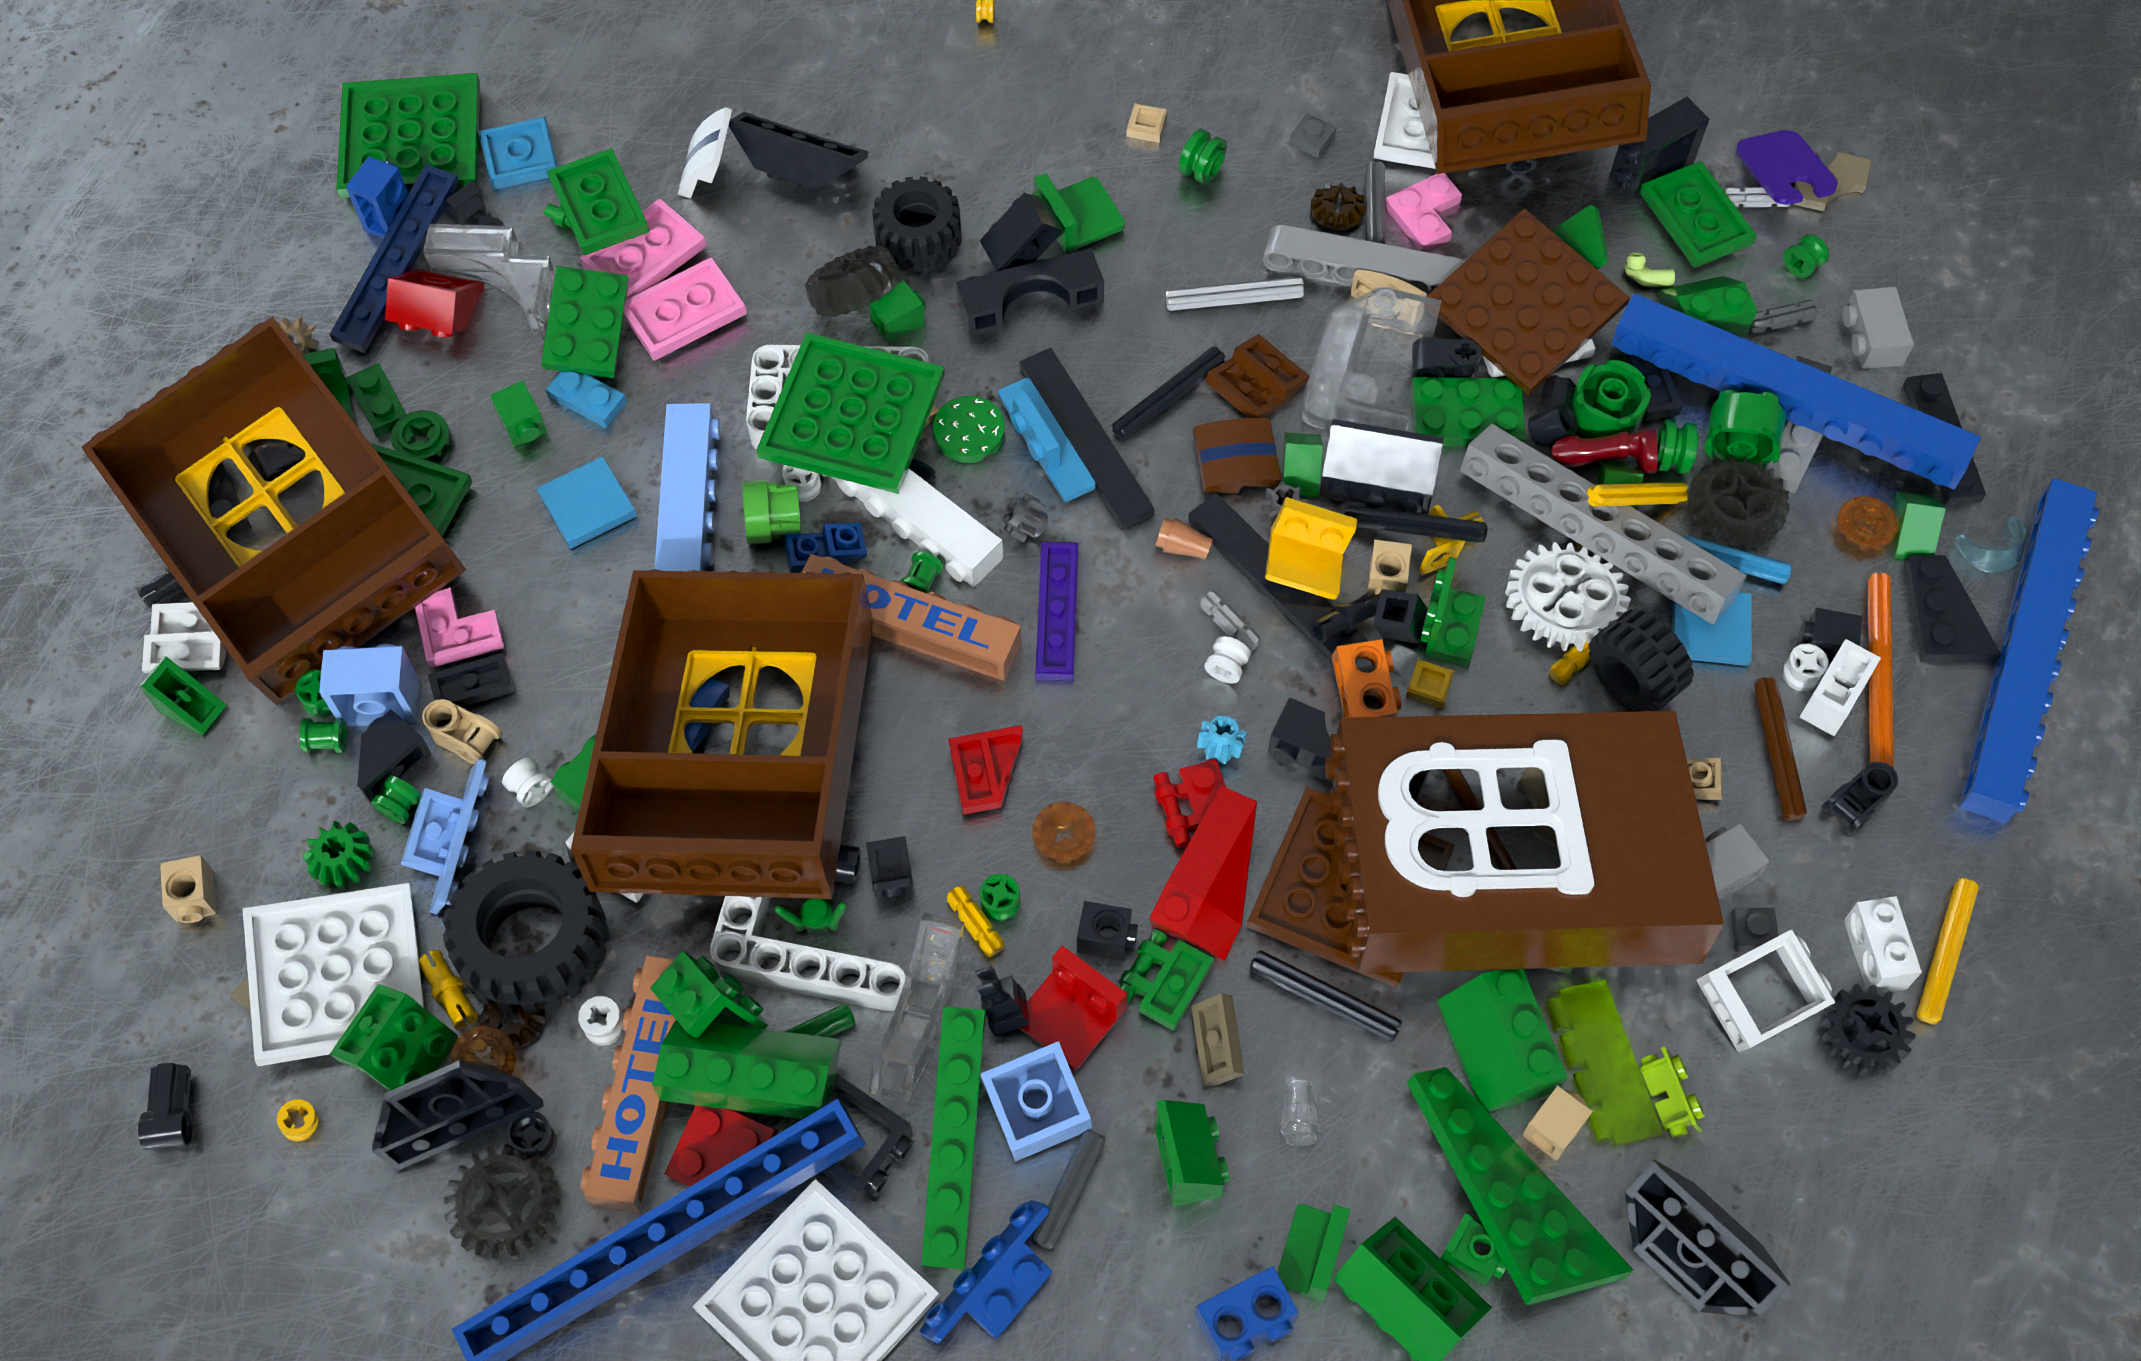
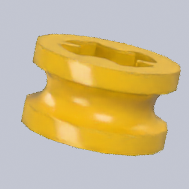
M977 0V23H981L984 19L988 20L989 23H994L995 0Z
M293 1099L286 1102L277 1114L279 1129L288 1139L293 1141H302L309 1138L318 1127L319 1118L317 1112L308 1101L302 1099ZM299 1111L301 1116H303L305 1112H308L303 1118L305 1124L297 1129L292 1124L291 1128H288L293 1122L291 1115Z

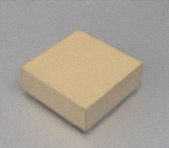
M1134 103L1127 127V137L1160 143L1167 119V109Z

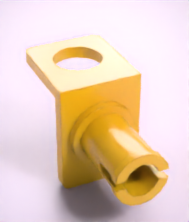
M1440 505L1433 506L1429 514L1431 516L1449 518ZM1471 511L1466 515L1455 518L1484 522L1482 517L1473 520V518L1479 516L1477 511ZM1431 537L1438 547L1427 551L1418 569L1419 573L1425 575L1438 568L1447 566L1449 557L1458 558L1465 541ZM1441 554L1444 555V556H1443L1442 558H1440L1439 560L1433 562V560H1434L1435 558H1437L1439 555H1441Z

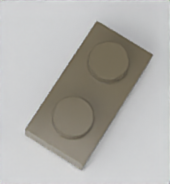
M1220 993L1192 1005L1191 1009L1203 1085L1214 1087L1244 1075L1232 995Z

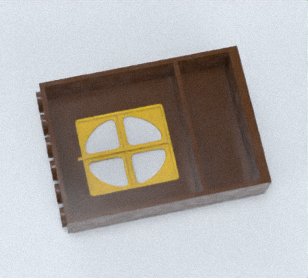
M1387 0L1437 174L1646 141L1651 83L1619 0ZM1502 8L1521 9L1536 15L1548 26L1507 33L1499 10ZM1477 12L1486 13L1493 35L1454 42L1450 41L1454 29L1463 19Z
M273 316L265 322L255 325L249 333L234 343L224 346L218 354L208 361L192 368L186 376L171 386L161 389L155 397L139 408L129 411L120 421L108 429L98 432L89 442L81 446L247 679L275 705H279L296 693V683L302 675L309 671L322 670L323 650H337L342 646L360 647L466 571V568ZM278 439L298 446L305 451V457L273 481L267 482L244 454L243 448L253 440ZM225 459H232L253 487V494L223 516L213 518L208 503L210 480L220 462ZM318 470L321 472L324 483L322 510L298 526L280 502L279 495L311 471ZM263 506L271 511L287 533L264 551L240 546L227 538L228 529Z
M633 570L571 845L573 856L590 892L832 899L873 628V617L863 574L848 572L831 574L812 572L776 573L773 571ZM741 665L745 667L740 699L736 707L704 708L690 706V701L694 694L710 677L730 666ZM765 666H774L786 672L796 682L802 693V707L799 709L754 708L760 670ZM692 722L733 724L734 732L730 753H693L685 738L684 730L686 725ZM794 724L799 726V731L795 738L780 755H745L748 733L752 725Z

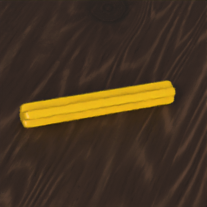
M1683 482L1600 484L1590 486L1586 492L1589 496L1588 503L1593 507L1678 504L1679 502H1686L1689 498L1687 494L1688 486Z
M1959 878L1954 884L1916 1013L1920 1021L1927 1022L1928 1024L1935 1025L1942 1018L1979 890L1978 884L1967 878Z

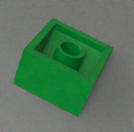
M1725 276L1656 291L1660 304L1739 337L1748 335L1758 311L1745 282Z
M1172 1100L1156 1101L1154 1130L1172 1207L1222 1197L1224 1183L1229 1182V1172L1225 1157L1217 1158L1214 1142H1218L1220 1139L1215 1117H1207L1205 1104Z

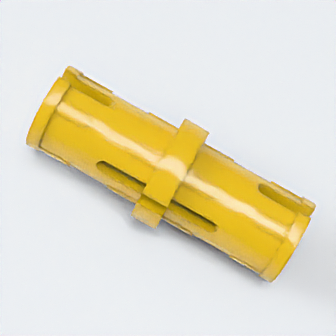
M440 950L429 952L435 967L432 966L426 954H424L418 960L419 967L433 988L431 994L437 1003H442L456 1030L467 1028L460 1013H464L469 1024L473 1025L478 1020L479 1014L474 1010L463 992L465 986L461 978L453 975Z

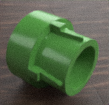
M767 480L743 481L747 544L772 543V539H781V536L787 534H801L797 485H777V482L767 483Z

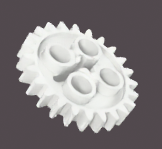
M1553 542L1551 551H1548L1544 546L1539 545L1536 554L1528 550L1524 560L1517 559L1514 570L1510 571L1505 595L1509 596L1506 607L1514 609L1511 617L1512 620L1523 619L1520 629L1522 632L1530 629L1535 631L1532 640L1536 641L1544 636L1547 638V647L1550 648L1557 641L1561 643L1563 651L1567 650L1569 643H1574L1577 650L1582 652L1586 641L1589 644L1595 635L1627 611L1631 598L1626 596L1629 586L1620 584L1623 574L1611 573L1613 564L1610 562L1601 564V557L1597 554L1593 557L1588 556V549L1586 547H1583L1580 552H1575L1573 544L1568 543L1566 550H1561L1559 545Z

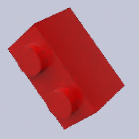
M422 269L388 278L385 320L398 323V328L416 331L420 330V328L431 330V334L437 337H453L454 333L467 329L484 290V282Z

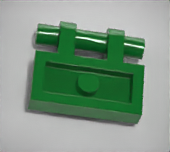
M1154 929L1149 939L1143 940L1136 951L1138 957L1130 970H1125L1118 981L1120 984L1119 988L1127 993V1005L1134 994H1140L1144 998L1139 1005L1138 1012L1175 1031L1212 968L1214 958L1181 940H1178L1173 950L1169 952L1162 948L1167 940V936L1163 932ZM1158 964L1162 968L1155 980L1151 982L1145 979L1144 976L1150 966Z

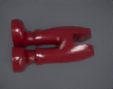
M1644 429L1637 433L1628 434V431L1597 438H1580L1576 435L1566 436L1556 441L1551 455L1554 461L1566 468L1580 467L1612 458L1627 459L1629 455L1636 458L1642 473L1655 474L1657 472L1656 429Z

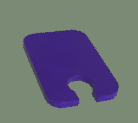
M1777 131L1746 138L1737 143L1736 153L1768 195L1779 204L1788 205L1803 201L1801 192L1791 186V183L1797 181L1809 183L1813 187V193L1817 198L1830 196L1836 192L1837 179L1805 140L1794 131Z

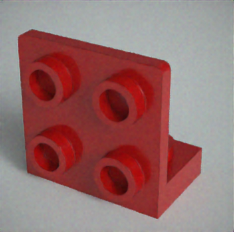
M1061 945L1052 956V972L1027 1001L1029 1025L1018 1029L1042 1047L1059 1041L1069 1067L1072 1070H1078L1126 1011L1127 993Z

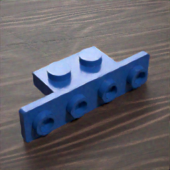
M1034 1200L1018 1206L1009 1218L1011 1223L1000 1235L994 1236L985 1244L981 1251L983 1256L972 1269H966L956 1278L953 1283L954 1290L944 1302L935 1304L928 1311L924 1318L925 1324L919 1332L926 1339L940 1343L964 1313L967 1312L991 1337L997 1339L1053 1272L1024 1243L1050 1213L1051 1209L1045 1203Z

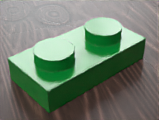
M380 363L346 377L376 438L392 431L396 422L407 415Z

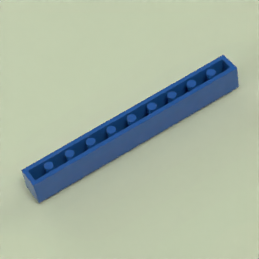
M1635 293L1617 325L1611 346L1620 349L1626 354L1638 356L1654 363L1659 368L1668 369L1687 377L1695 383L1704 384L1720 392L1733 390L1738 393H1773L1779 397V404L1785 411L1786 419L1793 424L1809 428L1825 435L1831 440L1859 449L1866 455L1878 457L1896 465L1902 470L1911 471L1930 479L1935 484L1944 485L1954 490L1966 472L1981 438L1979 435Z
M2052 478L2039 498L2000 648L2002 656L1996 663L1959 806L1960 809L2006 824L2015 812L2022 813L2027 804L2029 791L2024 790L2026 779L2029 780L2032 777L2037 765V758L2032 756L2034 746H2039L2045 732V725L2040 724L2042 714L2045 715L2048 712L2053 700V693L2048 690L2050 682L2053 683L2056 680L2060 671L2061 661L2056 660L2058 651L2064 648L2069 635V630L2065 629L2064 625L2065 621L2071 618L2076 606L2077 599L2072 598L2073 589L2076 590L2082 580L2084 568L2079 567L2080 561L2086 557L2092 542V538L2087 537L2088 529H2092L2099 513V508L2094 507L2097 496L2096 491Z
M838 1099L834 1100L451 1329L466 1361H506L866 1145L846 1107Z

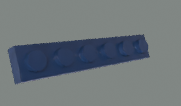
M425 164L329 335L333 342L363 353L366 352L385 318L388 278L411 271L446 208V199L454 194L460 183L457 175Z

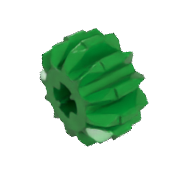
M334 820L331 830L328 831L318 826V834L320 836L317 839L306 838L307 846L310 850L303 853V860L309 865L307 867L309 875L312 879H319L320 884L327 889L335 883L339 889L344 890L347 881L350 879L360 884L361 879L358 874L360 872H371V865L368 860L375 857V851L369 845L371 839L367 833L359 831L358 827L351 822L342 827L340 822Z

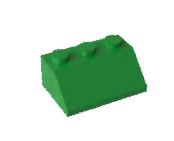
M1498 969L1483 973L1437 1000L1438 1007L1473 1096L1489 1113L1551 1095L1557 1086L1562 1088L1568 1076L1523 969Z
M1396 1216L1362 1242L1333 1277V1280L1342 1287L1344 1294L1362 1306L1374 1318L1377 1326L1384 1332L1391 1334L1407 1350L1409 1356L1414 1361H1444L1492 1309V1306Z

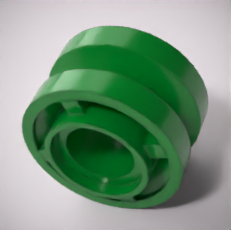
M1202 128L1196 130L1182 150L1178 165L1179 172L1186 176L1194 174L1195 180L1204 185L1209 183L1223 164L1227 150L1226 140L1218 136L1211 139L1210 132Z
M1665 420L1663 422L1662 428L1659 429L1657 435V471L1668 472L1670 467L1675 465L1676 471L1679 474H1688L1690 472L1691 466L1694 465L1699 442L1696 423L1685 422L1682 428L1678 429L1676 421Z

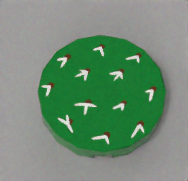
M962 396L950 400L939 409L933 424L934 440L939 448L942 449V453L949 459L960 463H977L985 460L984 457L989 456L991 453L994 455L1000 449L1005 439V420L1000 409L991 401L978 396Z

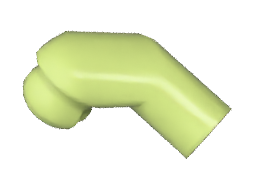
M1632 252L1627 256V263L1624 264L1625 272L1641 286H1674V269H1650L1645 265V256L1639 252Z

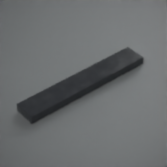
M1050 347L1019 361L1020 370L1025 378L1031 379L1096 482L1097 492L1121 530L1154 516L1155 508L1052 348Z
M1217 493L1188 514V520L1203 535L1212 538V544L1331 660V656L1337 646L1369 641L1360 631L1355 629L1348 634L1341 633L1324 644L1316 643V640L1323 636V634L1312 639L1309 634V624L1330 614L1334 606L1322 596L1267 580L1265 574L1269 543Z

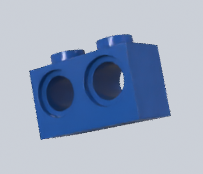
M368 156L346 186L364 231L384 238L409 194L399 168L389 161L382 162Z
M1274 1266L1196 1305L1195 1317L1218 1361H1223L1229 1357L1232 1361H1239L1256 1350L1253 1344L1269 1337L1271 1342L1283 1338L1294 1330L1291 1324L1296 1322L1299 1314ZM1261 1299H1270L1277 1304L1279 1313L1273 1317H1265L1257 1311L1256 1303ZM1223 1319H1233L1240 1325L1241 1333L1236 1337H1226L1219 1332L1217 1324Z

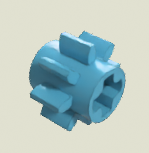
M1217 715L1211 722L1205 720L1202 722L1196 746L1197 748H1205V759H1216L1217 763L1226 764L1232 756L1236 758L1241 757L1247 732L1239 730L1237 719Z

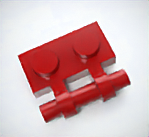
M1216 759L1180 768L1178 774L1180 784H1171L1167 772H1160L1153 776L1156 786L1154 795L1157 803L1163 806L1167 817L1165 826L1168 835L1173 836L1177 848L1187 847L1191 840L1189 832L1196 831L1220 786L1226 787ZM1186 799L1192 813L1187 816L1182 815L1178 805L1179 801Z

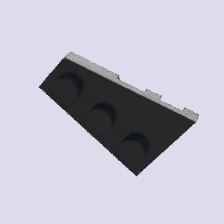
M1908 555L1904 561L1920 661L1997 662L2002 654L1946 555Z

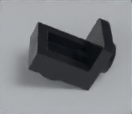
M900 836L866 842L873 892L882 891L883 897L906 894V887L913 885L906 837Z

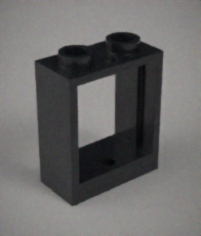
M1688 96L1649 117L1646 141L1618 146L1609 175L1614 186L1622 190L1631 200L1640 195L1642 184L1694 164L1710 119Z
M835 1074L830 1103L844 1097L892 1130L858 1178L836 1163L819 1172L820 1175L864 1204L870 1195L876 1197L884 1188L889 1178V1175L886 1173L895 1160L898 1162L903 1161L910 1152L914 1143L911 1139L913 1137L912 1128L909 1122L838 1074ZM792 1118L783 1131L803 1119Z

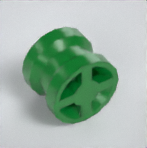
M1806 234L1799 239L1797 245L1790 246L1783 253L1785 266L1789 272L1798 278L1808 277L1814 272L1815 267H1821L1829 260L1827 245L1814 234Z
M321 670L309 671L297 681L295 687L296 695L310 715L319 718L330 716L333 713L323 697L319 699V695H321L319 692Z
M389 776L384 783L385 790L382 794L374 797L371 805L385 817L397 823L405 824L409 818V809L412 805H418L421 793L404 780Z
M1000 873L991 875L984 880L979 893L982 911L993 922L1002 923L1010 921L1017 915L1020 909L1018 883L1009 875ZM1008 900V902L1000 904L1001 901Z

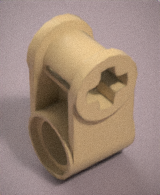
M440 699L430 702L422 713V720L432 741L473 765L479 758L484 760L482 756L494 739H499L502 735L500 728L492 721L481 715L473 714L448 700ZM442 720H451V722L444 727H436L437 724Z

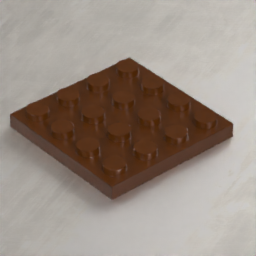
M1524 208L1426 296L1424 305L1463 339H1472L1480 345L1482 355L1526 394L1530 395L1627 306L1630 297Z
M1306 786L1249 916L1247 927L1358 972L1356 958H1350L1348 953V934L1352 933L1351 921H1345L1343 914L1344 896L1348 895L1346 884H1340L1338 875L1339 860H1343L1342 849H1336L1334 844V826L1338 824L1337 814H1331L1328 794ZM1424 833L1418 841V851L1421 858L1432 868L1445 871L1455 844ZM1404 972L1361 974L1398 988Z

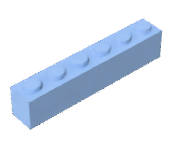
M710 403L666 404L655 569L706 571V566H712L713 547L712 543H708V534H714L715 515L713 511H710V502H716L717 485L716 480H712V471L719 468L718 449L714 448V440H720L721 426L720 419L713 416Z

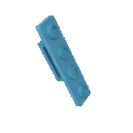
M1024 378L1000 389L998 397L1008 411L1013 427L1018 434H1022L1027 442L1031 456L1035 461H1039L1062 500L1068 502L1094 490L1096 482L1031 379Z

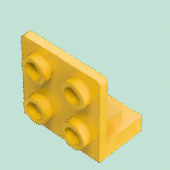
M1286 497L1271 527L1265 578L1281 585L1336 600L1340 592L1343 553L1356 530L1357 519Z

